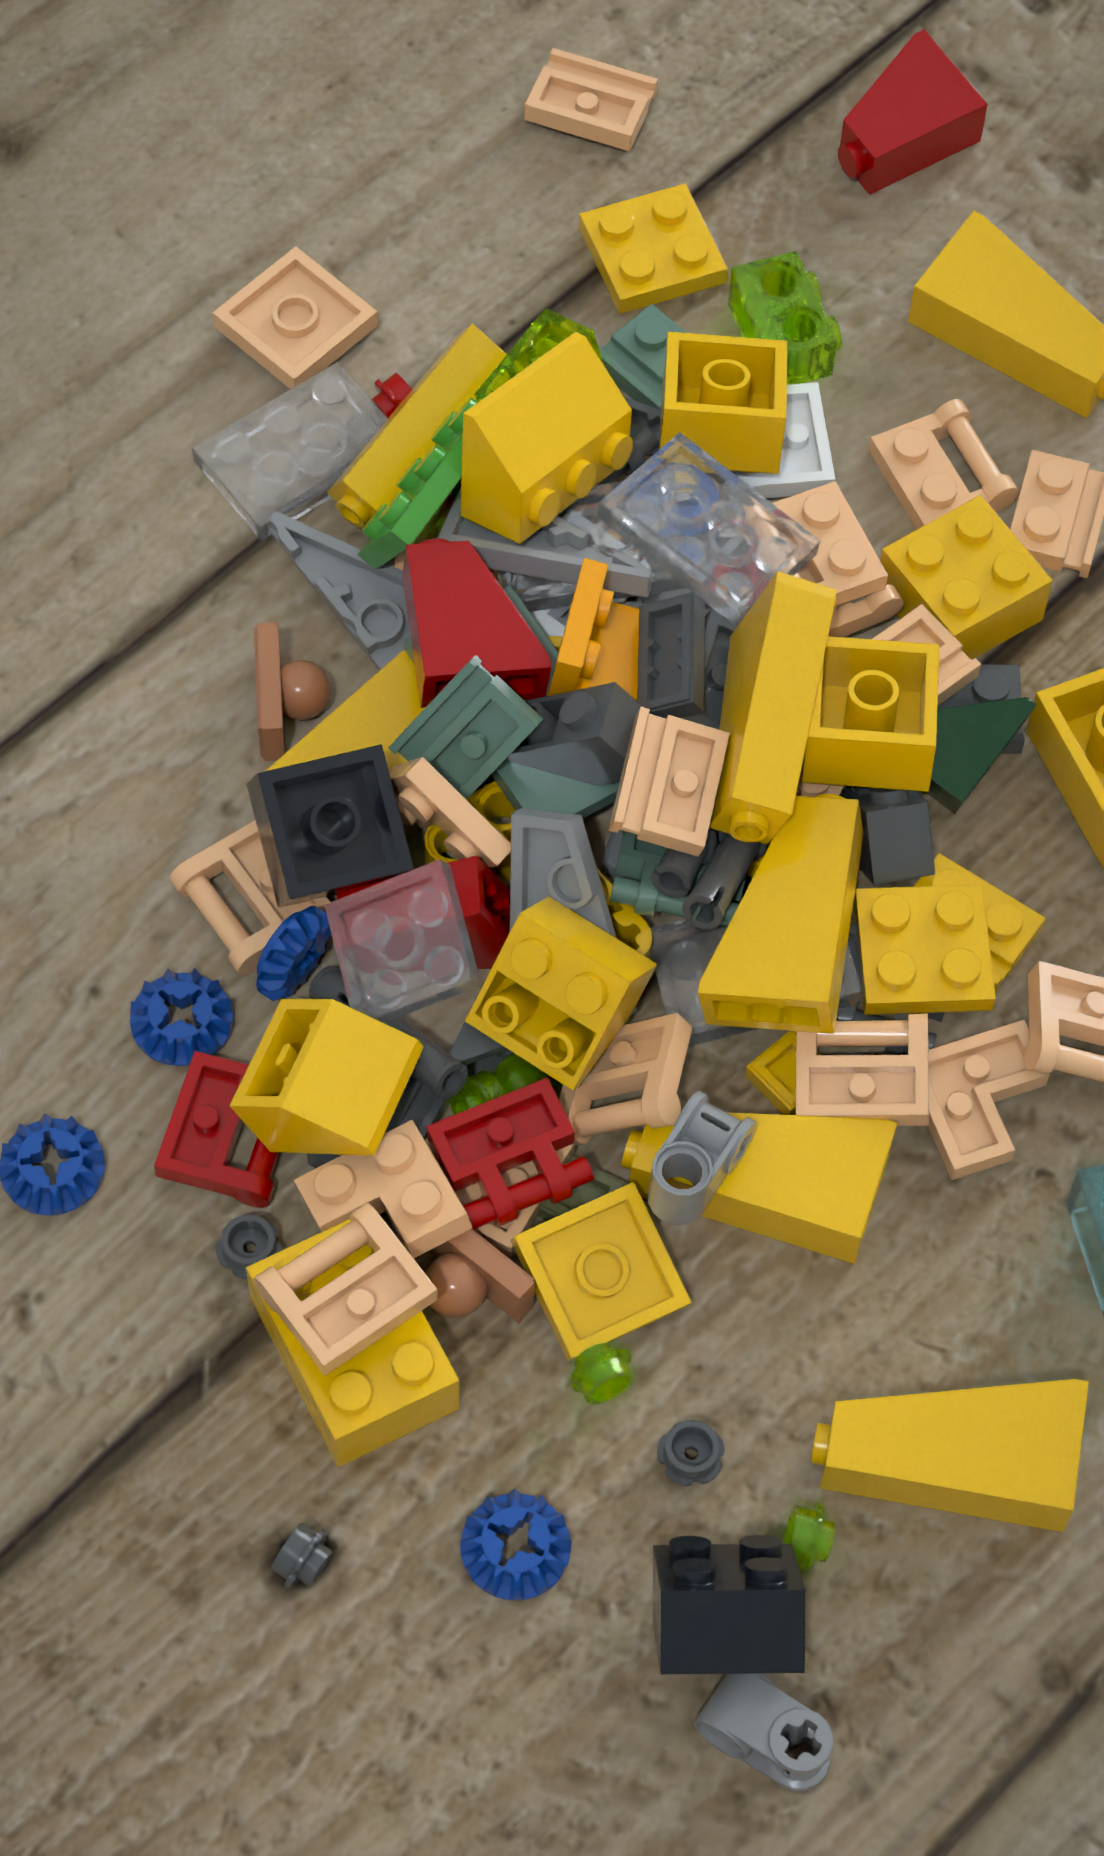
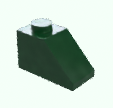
M1023 697L939 708L937 710L936 750L929 792L926 793L956 814L1028 719L1037 704L1029 698Z

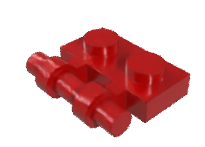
M548 1077L426 1126L428 1142L454 1192L478 1183L484 1197L462 1205L467 1212L473 1230L492 1222L498 1227L517 1220V1212L548 1199L552 1204L561 1202L572 1197V1189L594 1181L592 1169L584 1156L562 1165L555 1152L574 1144L575 1131ZM533 1161L538 1175L509 1187L506 1186L501 1173Z

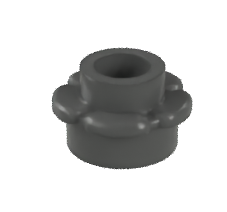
M242 1215L233 1219L223 1229L222 1238L216 1245L218 1261L224 1268H231L234 1276L247 1279L246 1267L282 1251L281 1244L277 1242L279 1236L277 1229L270 1222L256 1215ZM246 1244H253L256 1249L252 1253H246L243 1247Z
M688 1420L674 1425L668 1434L662 1436L657 1447V1458L661 1464L665 1465V1474L674 1483L682 1486H690L693 1482L697 1481L700 1484H706L714 1480L722 1469L720 1457L724 1455L725 1449L721 1437L710 1426L700 1421ZM688 1449H693L697 1452L698 1456L693 1460H689L685 1457L684 1453Z
M301 1523L285 1542L271 1566V1570L286 1579L285 1588H293L299 1580L310 1587L319 1577L333 1554V1551L324 1546L328 1535L325 1529H321L317 1533L304 1523Z

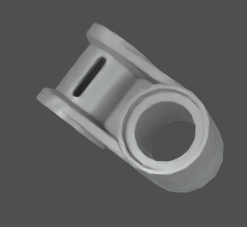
M697 1090L681 1111L672 1132L656 1153L652 1163L648 1189V1204L652 1212L662 1221L673 1225H685L697 1220L704 1213V1210L726 1176L731 1174L741 1161L756 1132L757 1122L749 1117L743 1121L708 1103V1095ZM672 1177H682L688 1179L695 1186L689 1189H677L670 1186L666 1180Z
M760 1673L726 1674L693 1723L698 1733L715 1748L730 1757L742 1760L779 1784L782 1788L792 1792H806L817 1787L826 1778L830 1767V1755L833 1749V1733L828 1722L819 1713L812 1711L779 1690L778 1687ZM802 1741L812 1746L811 1754L803 1752L797 1760L787 1755L788 1747L796 1749Z

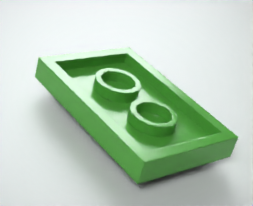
M472 397L457 413L451 412L431 437L435 445L423 459L418 457L397 482L396 486L402 491L388 505L382 504L361 532L369 539L357 555L374 569L379 568L406 550V545L412 544L461 479L463 413L478 403Z

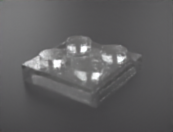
M439 859L324 905L350 1008L385 1023L482 986L451 867Z

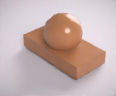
M278 622L256 623L257 627L254 628L257 723L260 756L264 757V761L278 760L285 754L284 715L289 719L295 720L314 718L326 708L331 693V686L326 673L314 662L295 660L281 666Z
M473 1229L429 1250L436 1257L425 1271V1274L438 1290V1300L430 1305L435 1312L448 1318L466 1317L479 1309L486 1297L519 1324L534 1308L535 1279Z

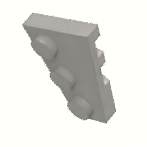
M521 808L511 813L510 931L522 911L550 896L616 938L582 815ZM635 1006L633 1012L631 1013V1015L634 1014L635 1012H637L636 1006Z

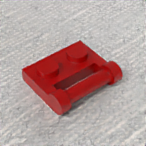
M194 1051L154 1164L156 1177L232 1196L237 1201L251 1207L265 1208L269 1205L275 1187L270 1179L279 1152H270L257 1138L246 1171L228 1166L243 1124L240 1117L231 1109L230 1103L246 1073L248 1064Z

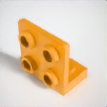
M587 558L583 559L547 696L616 682L637 701L639 609L612 602L614 592L602 589L608 568L606 563Z

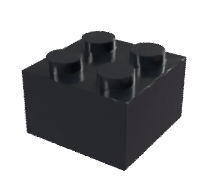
M382 744L260 772L246 784L278 907L336 894L343 890L404 875L414 870Z
M768 1535L746 1536L739 1540V1544H711V1541L704 1537L679 1536L672 1538L669 1541V1545H653V1631L660 1674L805 1673L806 1590L793 1545L782 1544L779 1538Z

